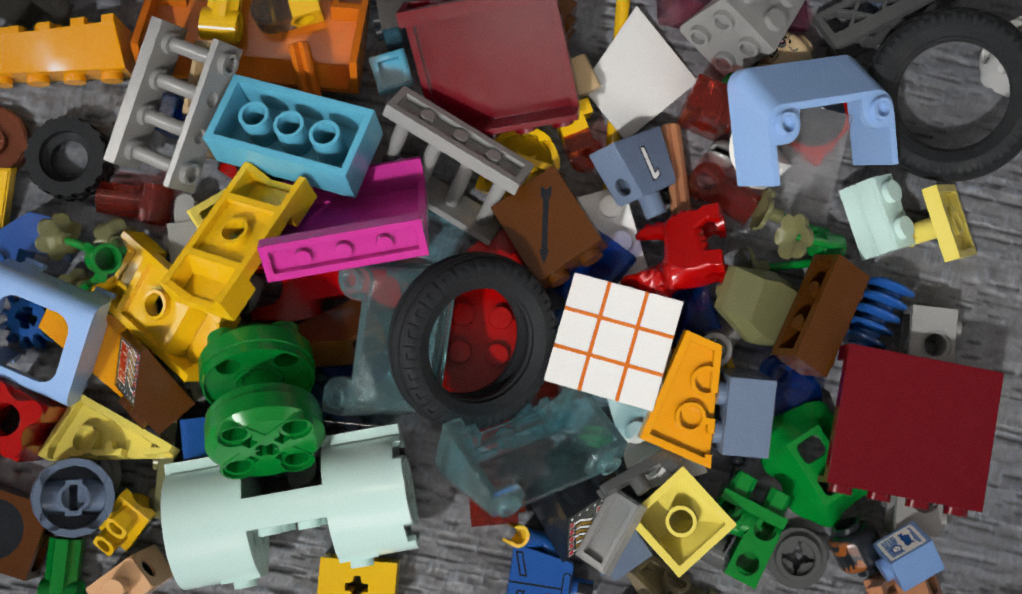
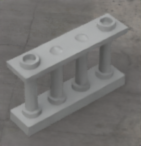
M152 16L103 160L140 170L142 162L167 172L163 186L194 193L209 150L203 136L233 75L238 69L243 49L215 38L212 40L210 49L185 41L187 29ZM179 55L204 64L197 86L172 76ZM167 91L192 100L185 122L160 112ZM154 127L179 136L172 158L147 148Z
M403 86L385 106L382 115L396 123L387 148L381 144L376 150L371 164L404 159L400 156L409 132L427 142L428 145L421 161L428 189V209L489 246L502 228L491 207L502 200L506 191L515 195L530 175L534 164L408 87ZM441 151L460 162V166L450 186L431 175ZM473 172L478 173L493 183L482 206L463 195Z

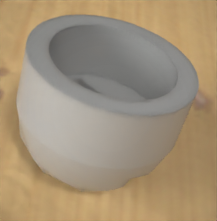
M717 140L708 148L706 158L712 168L726 170L733 165L730 157L714 151L718 147L729 152V140Z

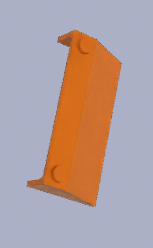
M144 0L130 41L135 63L152 16L187 29L185 41L195 44L196 40H202L198 33L200 12L204 6L207 7L208 0ZM243 0L241 9L244 18L242 39L238 45L230 44L243 49L235 74L298 89L289 45L298 41H307L310 45L320 91L359 94L364 69L370 0H319L325 21L301 28L290 24L293 18L288 0ZM179 55L172 76L188 79L192 59Z

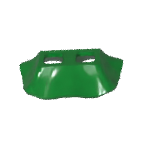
M812 401L773 417L769 459L760 458L764 470L781 483L783 492L791 496L788 507L792 512L818 525L833 527L841 520L844 512L867 494V490L853 488L852 495L836 492L827 495L819 485L817 478L818 475L825 473L834 415L825 403ZM817 435L825 447V452L810 463H806L799 454L797 446L810 436Z

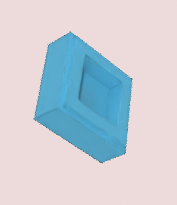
M403 48L368 58L379 95L400 90L403 86H414Z

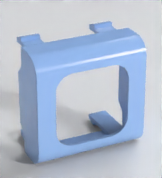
M26 257L25 261L21 263L10 258L0 261V316L6 296L16 295L59 313L68 325V336L56 374L51 380L43 381L7 366L6 364L9 362L15 363L22 353L6 346L0 348V378L70 407L81 400L82 393L89 384L87 380L93 372L107 328L106 317L112 300L116 299L117 294L99 286H96L94 291L89 292L43 273L42 271L47 270L48 265L30 257Z

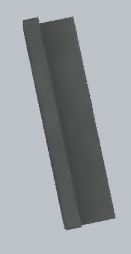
M843 0L815 14L812 18V23L828 43L826 57L849 55L854 58L883 43L895 30L909 20L929 11L952 7L958 4L960 0ZM866 1L883 4L881 10L874 14L858 11L860 4ZM835 17L851 20L849 27L837 33L833 32L827 21Z

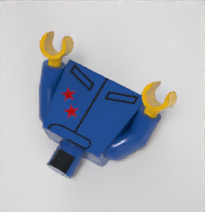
M513 520L508 521L507 525L514 527L516 533L511 539L502 538L503 542L513 546L506 594L593 593L594 581L572 577L573 560L561 561L545 531L525 527Z

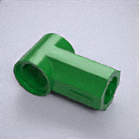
M62 536L49 537L45 577L39 582L36 594H86L85 582L81 580L86 539Z

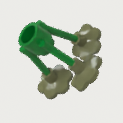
M769 187L768 190L764 189L760 193L758 202L751 211L752 220L749 227L753 231L762 229L767 219L776 223L781 222V227L776 230L774 235V242L779 246L778 254L781 258L790 259L792 257L800 259L805 255L806 248L807 253L812 256V259L814 255L841 254L843 257L845 256L847 243L843 235L830 233L828 228L810 224L808 217L804 214H797L795 216L785 214L784 209L774 206L776 189ZM745 247L740 248L738 251L739 262L737 266L777 271L807 268L810 266L812 259L769 263L767 260L756 261L753 248Z
M58 212L51 219H42L38 223L37 232L39 236L35 240V247L40 252L47 253V256L55 261L63 259L66 254L75 253L78 249L85 252V263L94 272V276H88L85 270L81 268H74L69 274H62L57 278L90 292L93 286L106 282L107 274H113L121 267L123 258L128 251L120 238L123 230L138 231L135 227L126 225L122 218L112 217L107 223L102 222L95 225L93 229L95 239L90 244L77 239L81 234L79 223L70 221L67 214Z

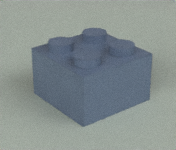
M720 367L718 393H716L714 410L715 430L714 434H712L711 445L719 453L730 456L769 459L777 381L758 370Z

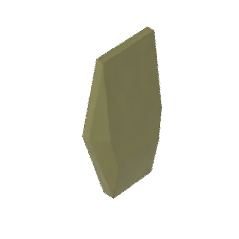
M728 265L723 282L719 283L715 290L717 299L714 308L745 342L773 348L798 293V289L776 272Z

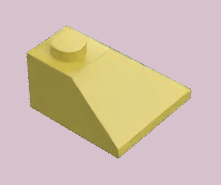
M682 466L642 502L648 508L636 530L675 574L680 577L737 524L687 469Z

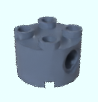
M80 458L58 460L42 469L33 482L30 495L32 512L40 524L57 536L69 538L88 535L98 529L111 514L115 500L113 482L102 467L91 460Z

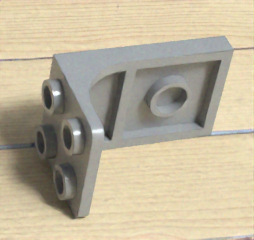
M711 0L701 10L682 23L680 32L723 76H726L736 70L747 68L776 51L805 0Z

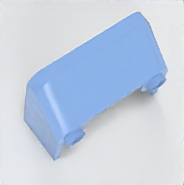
M839 55L736 70L730 76L727 92L737 186H780L777 146L789 144L798 136L801 127L800 110L846 102L853 165L899 164L893 101L890 95L853 57Z

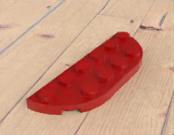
M505 230L498 231L489 246L479 240L466 251L499 254L524 266V261ZM488 288L474 289L459 295L445 307L439 382L448 391L467 393L489 385L503 372L511 359L517 336L516 321L509 303L496 290ZM510 419L489 428L463 431L479 443L507 451Z

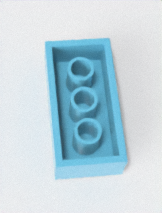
M234 74L203 139L217 161L241 167L244 162H249L264 174L293 182L299 176L306 177L311 187L355 199L383 136V132L376 112L373 109Z

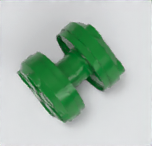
M279 321L273 324L253 323L235 328L222 327L212 331L207 337V346L201 352L198 360L200 386L204 397L211 404L205 415L203 428L204 444L208 457L220 466V472L226 478L243 479L249 476L276 475L287 471L298 472L310 468L315 463V453L322 446L325 439L323 414L317 399L310 393L315 382V360L311 344L300 334L299 326L293 322Z

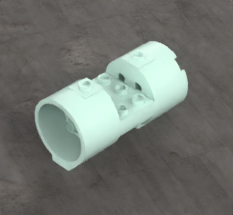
M396 423L325 436L321 446L322 484L263 495L258 476H249L243 479H229L222 476L220 466L209 457L165 464V478L161 489V525L169 566L179 587L183 590L217 584L233 583L234 590L257 586V578L268 575L270 559L269 535L295 530L296 522L298 523V530L328 524L339 563L350 562L351 569L374 565L373 557L420 548V533H412V526L417 524L419 517L410 462L406 455H400L399 448L405 447L401 424Z

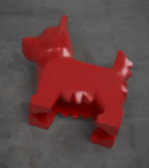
M719 202L703 205L697 210H681L678 214H673L666 222H655L654 225L645 224L644 228L635 235V239L640 241H664L665 257L657 265L625 276L621 279V285L672 298V295L677 291L698 288L715 282L722 283L728 264L724 262L722 249H708L709 243L707 242L713 235H717L720 238L727 237L726 220L722 214Z

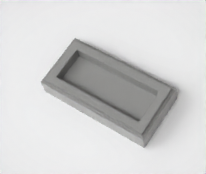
M621 490L605 498L575 555L602 574L610 576L648 507Z

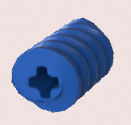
M871 277L867 283L870 290H864L861 300L863 303L858 304L854 313L856 316H853L843 342L845 344L851 343L885 350L886 345L879 339L880 335L893 336L894 332L886 326L887 322L900 323L901 319L893 311L895 309L907 311L908 306L901 300V297L914 298L915 293L891 278Z

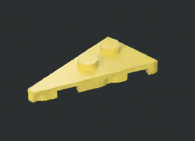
M82 394L80 401L67 407L37 455L48 461H58L67 458L86 460L176 458L180 449Z

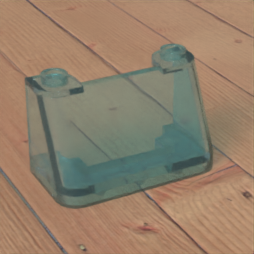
M413 257L339 270L338 278L341 291L345 296L361 301V311L352 378L337 376L327 382L323 392L321 411L338 416L418 414L403 398L392 377L387 351L388 332L394 310L404 291L419 274L437 261ZM455 299L438 316L429 340L430 365L441 385L443 384Z
M559 385L562 389L561 393L552 401L547 396L541 398L537 411L481 432L475 423L467 427L461 417L444 423L435 456V465L442 476L488 514L505 518L511 516L520 507L599 474L605 476L613 473L622 463L621 458L628 442L591 394Z

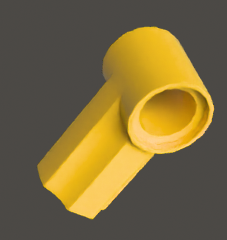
M208 0L207 7L204 6L199 16L198 33L200 39L212 41L215 38L229 44L238 45L242 39L244 18L241 12L243 0Z

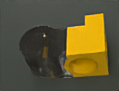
M252 0L250 5V13L256 25L262 32L267 34L285 32L325 21L319 0Z

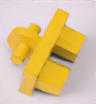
M126 488L114 502L113 510L107 520L98 527L101 532L93 540L94 545L107 556H111L119 547H122L127 552L135 544L156 514L149 507V497L140 493L132 494Z

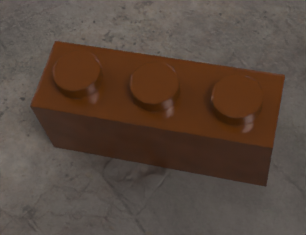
M841 254L814 255L770 354L801 375L827 377L834 365L841 343L849 330L858 304L863 298L870 276Z

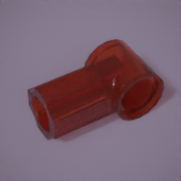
M712 162L699 164L688 177L689 194L693 199L705 201L708 204L719 202L722 213L742 226L753 214L762 198L744 186H737V181L724 174L722 168ZM697 175H709L714 182L713 189H702L697 183Z
M101 181L96 189L94 200L96 212L103 215L134 218L138 222L150 225L167 226L171 219L175 189L153 183H141V186Z

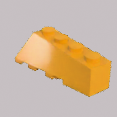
M114 13L101 14V22L96 23L88 22L86 17L70 18V26L65 27L50 21L39 22L34 26V31H29L28 28L19 25L0 27V88H12L13 83H27V85L33 87L50 86L52 81H64L65 84L75 86L85 85L87 80H101V82L107 84L123 83L125 78H131L136 64L130 45L133 33Z

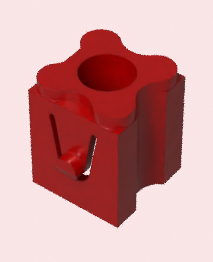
M0 378V426L12 405L18 410L20 415L19 426L12 434L6 433L0 427V455L16 462L43 460L37 454L48 438L51 429L57 424L68 406Z

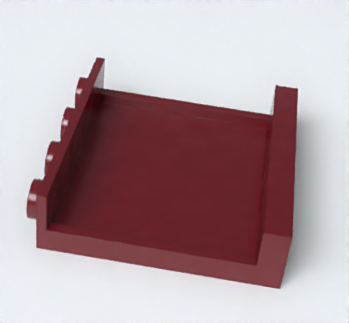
M415 0L403 3L395 13L399 29L406 28L424 98L491 139L498 137L500 133L515 131L516 134L530 133L536 130L537 127L552 125L554 128L566 127L571 125L574 120L579 119L581 103L559 0Z
M857 344L841 345L837 360L843 361L825 473L824 476L818 475L817 481L829 483L828 491L852 495L853 488L867 490L866 498L890 503L891 495L906 498L904 506L929 510L930 503L944 505L943 513L967 518L968 510L983 513L1004 373Z

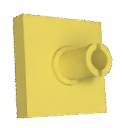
M936 184L921 189L930 217L913 223L915 245L937 238L945 262L976 255L977 251L955 184Z

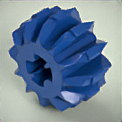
M14 295L7 297L11 307L10 309L3 308L1 315L7 316V321L0 324V329L10 331L6 337L9 343L15 344L19 342V348L22 350H30L32 346L36 350L46 349V340L56 343L38 327L45 313V307ZM31 314L37 316V321L35 324L29 322V317Z

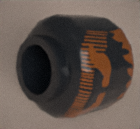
M850 517L835 524L832 527L833 533L828 539V545L839 568L845 573H857L859 577L875 573L878 570L875 561L880 559L873 543L881 538L873 523L861 520L859 517Z

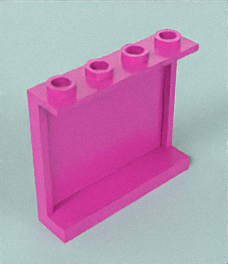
M417 156L371 164L355 199L312 187L317 198L298 227L287 224L279 236L260 239L257 246L268 283L429 255L428 189L421 157ZM289 180L279 181L290 185H293L295 183Z

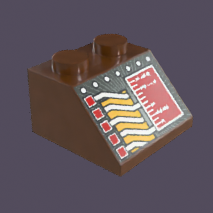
M125 329L120 337L115 386L123 394L118 399V402L142 429L150 425L159 435L195 403L149 350L128 329Z

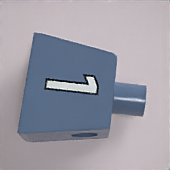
M660 126L616 141L589 155L617 205L622 207L638 200L646 220L667 212L659 190L675 184L676 177Z

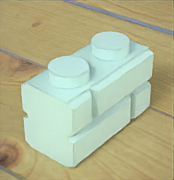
M891 173L875 176L839 190L862 261L915 245L913 238L914 225L911 219L905 215L901 203L902 190L900 185L893 180Z

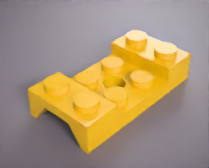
M244 162L159 284L173 301L235 322L256 290L250 282V278L261 263L257 248L259 240L279 236L287 224L298 227L317 198L306 177L299 176L295 183L290 185L272 180L252 163ZM242 232V234L237 238L230 239L232 234Z
M123 230L120 238L128 251L121 267L114 276L107 279L104 283L93 286L91 291H94L95 287L99 286L117 294L116 299L111 301L109 312L183 381H199L198 360L201 352L207 346L208 335L218 328H235L242 318L238 316L234 322L173 301L159 284L172 266L165 259L168 253L146 233ZM160 296L163 302V307L161 312L158 314L156 300Z

